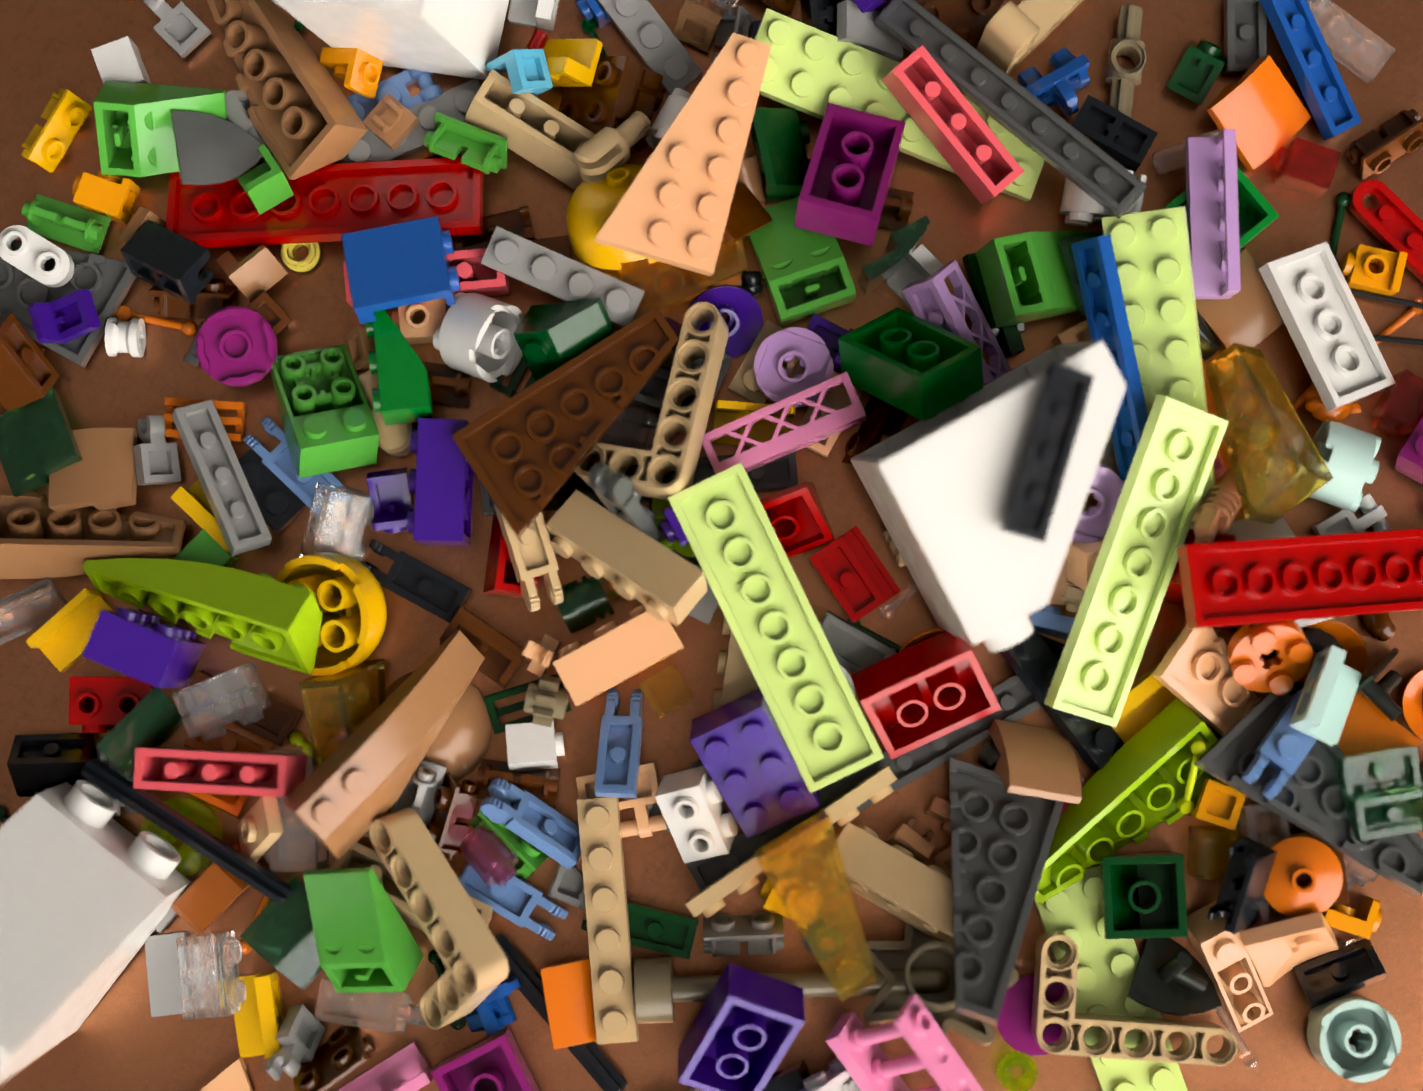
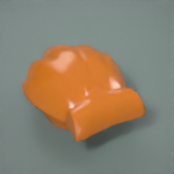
M1315 385L1310 386L1305 393L1307 400L1305 408L1312 412L1315 419L1321 420V422H1328V420L1339 422L1349 414L1361 413V407L1357 400L1327 412Z

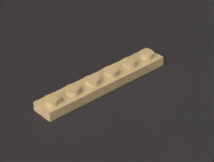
M883 766L686 900V906L694 918L701 913L706 918L710 917L726 905L723 900L724 897L735 890L739 895H742L757 885L760 881L756 876L770 867L775 872L792 861L793 857L790 855V852L802 844L806 849H809L822 841L827 836L823 830L836 821L841 827L860 814L857 807L871 799L873 804L888 796L894 791L890 784L895 782L897 778L888 766Z
M598 797L578 799L577 811L597 1045L637 1042L639 1034L635 1014L634 975L619 798Z

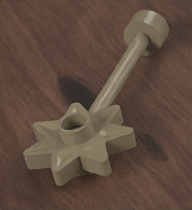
M908 923L905 924L904 941H865L861 945L860 955L873 970L763 974L803 988L804 998L876 995L864 1010V1020L871 1025L894 1021L909 995L916 993L945 1036L951 1030L984 1047L989 1046L995 1038V1032L991 1023L955 1012L954 946L945 942H939ZM672 957L635 958L634 997L637 1024L674 1023L675 1002L706 1001L721 975L674 977ZM1014 968L1007 989L1013 987L1019 978V974Z

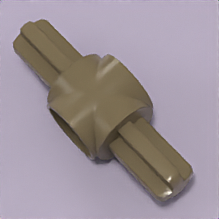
M1135 4L1122 5L1119 8L1116 39H1112L1109 42L1108 58L1104 65L1105 81L1111 84L1109 106L1130 118L1134 86L1141 84L1142 69L1147 60L1145 43L1140 41L1143 10ZM1121 55L1129 57L1133 61L1134 69L1126 70L1121 68L1117 63L1116 57Z

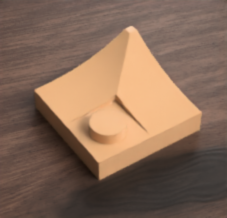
M1321 911L1240 931L1243 946L1249 954L1264 988L1271 986L1285 973L1292 970L1293 967L1322 954L1339 950L1335 934Z

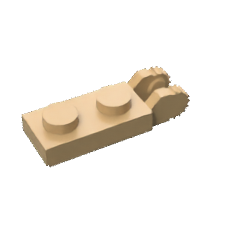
M494 504L517 582L521 584L522 596L529 612L537 611L541 606L533 579L540 575H544L545 588L552 604L563 603L564 594L557 574L559 567L552 544L550 543L542 511L518 539Z

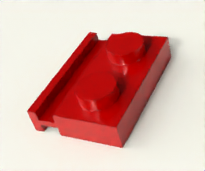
M857 525L808 558L852 624L901 592Z

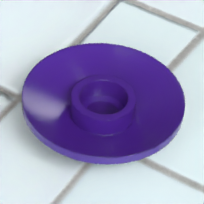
M718 285L704 290L693 299L688 309L698 302H709L720 313H728L725 322L729 328V335L725 354L735 358L744 354L752 347L763 327L762 311L752 294L738 286ZM714 321L705 322L699 331L708 330Z

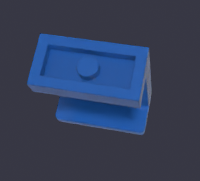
M438 216L341 235L353 308L360 324L377 321L375 311L441 298L446 299L448 306L456 304L454 291L461 290L456 266L449 267L447 254L454 253L452 238L449 229H441Z

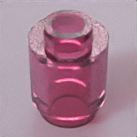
M484 825L477 827L469 833L459 846L464 852L463 858L487 886H492L495 883L498 886H503L518 871L515 868L519 860L518 857L494 830L488 831Z

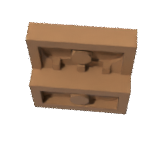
M1246 248L1240 249L1241 290L1230 299H1196V308L1213 336L1221 344L1220 347L1228 359L1235 362L1284 323L1259 271V268L1262 266Z
M105 427L51 433L48 507L56 512L88 506H93L103 511L136 505L137 476L133 446L138 444V431L134 428Z
M994 719L989 734L1000 753L995 770L1007 792L1075 804L1080 803L1082 788L1077 760L1071 743L1061 731Z

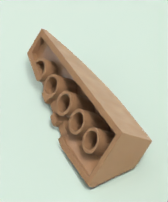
M207 0L215 23L222 26L225 34L223 45L228 57H232L239 73L235 76L238 87L241 91H246L251 106L247 109L249 117L288 179L296 180L344 158L368 130L329 71L319 62L320 59L272 0Z
M0 490V579H39L84 575L86 572L82 565L86 560L117 558L161 559L180 553L186 527L185 520L138 511L129 516L119 514L116 508L100 511L99 509L83 507L56 512L48 507V500L44 499L43 493Z
M457 629L282 802L337 860L369 830L371 822L381 818L397 802L485 660L483 655L460 630Z

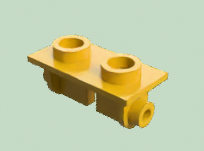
M60 88L57 94L52 93V98L40 116L47 121L44 127L35 124L28 138L21 145L24 148L20 154L21 156L38 164L52 174L92 109L89 104L74 93Z

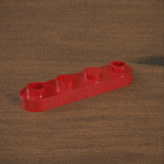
M1366 180L1360 183L1350 193L1349 208L1351 213L1389 251L1408 253L1405 266L1423 283V221L1383 182ZM1364 196L1372 199L1373 208H1367L1363 205L1362 199Z

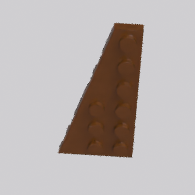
M657 306L451 435L453 442L518 539L678 345L679 338Z

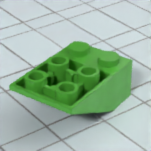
M105 81L93 101L101 174L146 177L179 172L171 111H193L211 114L227 121L225 90Z
M800 196L764 208L771 216L772 221L767 226L748 235L780 327L811 317L814 314L817 315L852 303L857 295L836 237L794 227Z
M1083 230L1037 231L995 238L975 253L996 329L1085 310L1071 244L1085 240Z
M346 344L277 355L270 372L288 449L298 477L303 478L376 464L380 434Z
M372 867L305 871L303 878L319 962L338 993L404 992L424 954Z

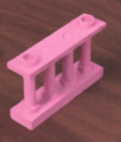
M916 993L909 995L894 1021L866 1028L855 1011L842 1014L826 1039L830 1048L861 1091H910L900 1077V1074L924 1068L928 1070L937 1085L915 1091H983ZM904 1036L915 1053L888 1060L877 1043Z

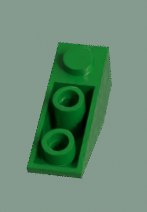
M385 310L375 311L377 321L365 323L367 337H374L375 350L368 351L371 375L378 374L379 388H372L374 412L382 413L385 425L418 422V418L433 419L430 381L426 367Z

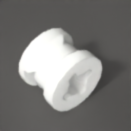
M109 317L106 322L104 337L107 355L116 357L119 352L129 353L132 357L142 358L146 349V327L142 318H132L129 322H121L115 317Z

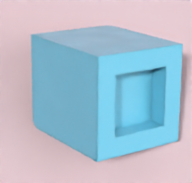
M514 49L485 64L487 73H490L492 69L496 72H508L513 94L531 93L537 96L553 88L544 49Z

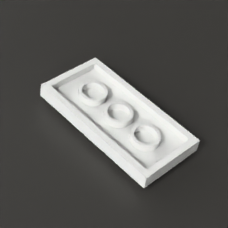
M1327 241L1271 261L1259 268L1261 276L1327 412L1384 390L1396 383Z

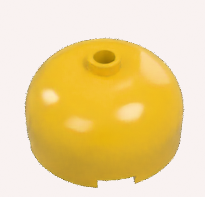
M623 164L619 168L610 170L606 174V179L602 182L583 183L582 181L573 192L567 206L566 224L573 252L582 262L601 269L622 270L621 263L647 258L594 242V239L644 165ZM648 258L649 264L657 262V260Z
M335 552L314 553L295 558L286 563L276 580L289 585L297 583L309 588L314 593L317 604L323 614L315 667L311 675H333L353 668L366 660L379 645L387 621L385 597L379 582L371 571L356 559Z

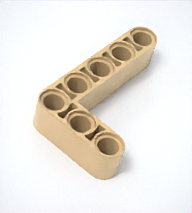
M1023 0L1018 6L1009 1L986 25L976 50L1009 75L1083 0Z
M698 302L693 304L685 314L652 450L597 443L575 470L590 487L587 468L596 459H600V463L608 465L615 474L620 472L625 475L629 467L639 465L637 472L629 477V479L633 482V489L640 496L668 500V497L692 486L729 335L727 323L713 304ZM714 321L708 330L699 331L705 322ZM705 358L704 363L700 367L690 369L691 364L696 359ZM696 395L691 405L681 407V403L686 397ZM686 433L685 440L682 443L672 445L673 438L676 435ZM677 471V475L672 482L662 484V480L667 473Z
M406 807L371 822L369 837L374 849L447 968L444 974L427 990L419 1001V1009L423 1020L429 1027L437 1030L471 1013L507 977L509 966L504 952L424 822L415 810Z
M1057 930L1047 931L1037 940L1031 1032L1036 1043L1047 1053L1211 1066L1227 1065L1236 1057L1238 1046L1235 1037L1219 1024L1212 1022L1075 1013L1078 970L1077 945L1070 937ZM1057 940L1064 941L1067 949L1064 957L1056 961L1050 960L1047 955L1049 945ZM1052 982H1062L1064 985L1062 997L1057 1001L1046 1000V987ZM1050 1023H1058L1062 1029L1061 1036L1054 1042H1046L1042 1037L1043 1029ZM1100 1026L1102 1036L1099 1042L1094 1045L1085 1044L1083 1036L1087 1028ZM1132 1029H1141L1143 1037L1140 1044L1133 1048L1126 1047L1124 1039L1127 1032ZM1172 1032H1181L1183 1035L1182 1045L1176 1050H1167L1165 1042L1168 1035ZM1217 1034L1222 1035L1223 1046L1220 1051L1212 1054L1208 1053L1206 1045L1209 1038Z

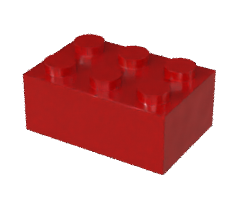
M947 631L851 674L859 700L891 760L1001 710L971 644Z

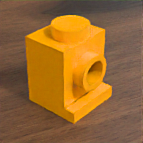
M98 171L97 176L83 172L74 181L72 189L73 202L82 209L110 217L112 220L128 225L131 217L130 213L134 209L141 188L125 177L122 180L115 175L101 174V171Z
M1358 244L1350 252H1345L1340 270L1349 288L1392 296L1400 291L1408 253L1401 251L1396 253ZM1369 262L1379 265L1377 274L1369 270Z

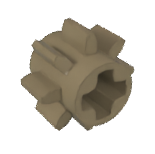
M542 675L539 684L529 683L524 712L534 715L532 724L551 727L554 718L564 720L569 693L567 689L560 687L561 678Z

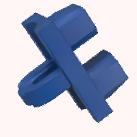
M1064 47L1053 53L1049 58L1051 73L1042 77L1036 67H1029L1018 74V83L1048 107L1057 104L1061 111L1069 117L1079 111L1078 98L1075 92L1090 84L1087 71L1090 61L1084 54L1076 58Z
M517 976L503 980L471 1013L466 1015L470 1031H486L487 1036L517 1020L507 997L513 990L521 988Z

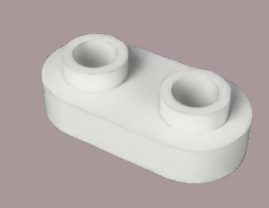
M22 225L9 226L0 233V257L45 286L52 288L61 287L72 278L74 262L71 256L58 246ZM21 238L22 245L20 249L12 251L11 243L13 240ZM55 259L56 265L54 269L45 271L44 265L46 261Z

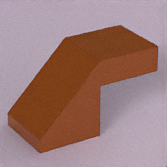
M237 841L232 847L241 853L240 843ZM260 859L256 862L263 868H268ZM213 862L172 904L171 908L200 935L224 914L234 900L250 885Z

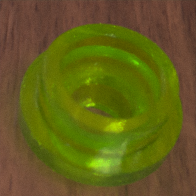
M1014 1051L1006 1054L1000 1060L997 1067V1076L1001 1085L1008 1091H1028L1037 1080L1038 1069L1036 1063L1029 1055ZM1014 1065H1021L1024 1068V1073L1020 1078H1012L1010 1076V1069Z

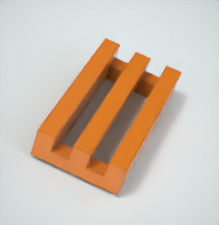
M165 397L166 413H163L165 438L181 439L178 430L174 429L175 423L172 418L174 409L208 400ZM212 400L216 410L237 411L236 417H219L223 425L236 426L235 433H227L230 442L243 443L246 403Z

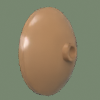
M414 671L409 672L398 678L396 681H394L381 696L380 700L377 703L376 709ZM472 682L468 685L423 758L425 761L446 765V772L450 773L456 782L468 776L480 764L481 759L484 758L488 750L492 735V724L483 695Z

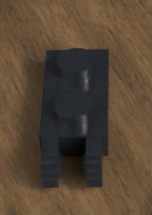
M372 539L368 547L372 548L373 552L394 560L389 572L385 574L378 570L375 565L360 561L378 581L382 582L381 586L449 623L455 617L459 608L463 606L471 591L469 587L403 551L398 553Z

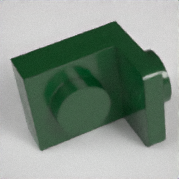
M1202 38L1198 44L1190 40L1166 87L1202 105L1225 64L1224 57L1219 55L1222 49Z

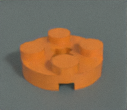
M1294 621L1261 623L1253 627L1245 625L1233 635L1227 647V659L1234 680L1248 690L1261 693L1272 692L1275 695H1283L1292 690L1294 683L1301 679L1308 670L1313 655L1312 647L1303 630ZM1272 650H1276L1277 655L1272 659L1263 660L1261 657L1262 653L1270 654Z

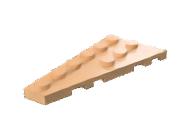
M733 33L594 239V242L709 277L714 273L771 49L770 44L737 33Z

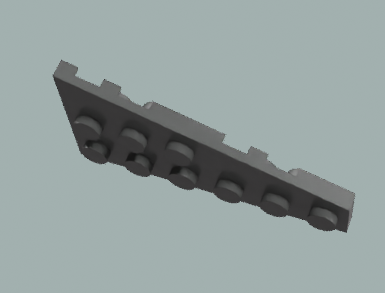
M13 240L11 243L12 251L20 249L22 241ZM61 248L71 256L74 262V273L68 283L61 287L52 288L45 286L0 257V317L12 312L29 336L37 342L39 341L33 329L29 305L35 302L51 303L79 289L91 291L101 328L68 343H40L85 368L105 333L107 319L115 316L136 279L127 262ZM55 259L46 261L44 265L45 271L54 269L56 265Z
M1268 692L1193 764L1412 895L1423 894V839L1336 744L1330 746L1317 740L1293 776L1289 777L1280 792L1271 800L1262 795L1265 785L1276 772L1269 765H1266L1259 778L1251 784L1242 779L1243 773L1255 757L1253 753L1291 700L1292 696L1289 693L1275 695L1272 692Z
M950 757L949 798L955 1012L996 1025L1064 802L1007 792L997 772Z

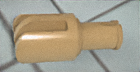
M635 111L617 128L605 127L573 152L583 183L602 182L606 179V174L610 170L619 168L629 160L631 156L630 148L652 131V126H649L651 122L644 113Z
M370 371L361 374L358 378L380 434L378 445L390 456L398 458L407 456L411 453L410 437L411 430L414 428L412 423L385 425L382 413L374 412L372 401V388H379L378 374L371 375Z

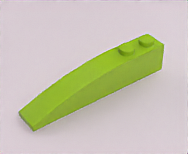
M174 559L86 560L82 565L95 589L140 609L147 603L156 614L171 623L176 624L178 619L181 618L196 627V634L211 639L215 633L231 640L230 648L242 654L311 675L314 670L323 614L317 604L314 593L304 585L297 583L289 585L279 582L265 573L256 575L247 571L209 563Z
M1179 698L1173 700L1117 750L1105 766L1088 780L1082 788V799L1079 804L1069 803L1058 820L1036 892L1035 900L1040 905L1083 879L1084 870L1094 864H1101L1102 856L1115 855L1114 852L1132 841L1138 845L1149 838L1148 831L1163 822L1169 826L1184 815L1177 808V802L1180 798L1184 797L1193 757L1191 745L1193 742L1200 740L1206 744L1208 750L1218 739L1207 725ZM1198 768L1191 798L1195 805L1197 804L1205 778L1221 782Z

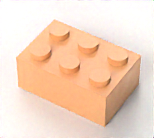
M642 604L629 612L631 620L618 626L616 622L612 621L593 632L595 640L584 646L581 641L577 640L557 651L560 659L552 663L576 706L582 705L606 692L608 689L684 649L671 622L667 619L664 621L657 620L645 609V605Z

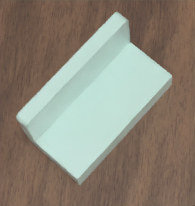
M1334 645L1315 654L1289 725L1330 746L1337 744L1362 677L1359 671L1343 664L1347 652Z

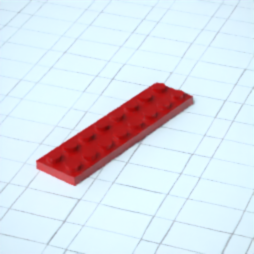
M456 157L455 160L433 158L329 164L296 180L288 179L284 173L294 195L261 215L250 201L237 178L221 184L187 185L181 184L179 172L170 173L165 228L204 248L342 241V234L438 216L441 229H449L451 236L482 234L484 173L462 164L461 157Z
M1423 529L1187 544L1177 547L1188 630L1423 610Z

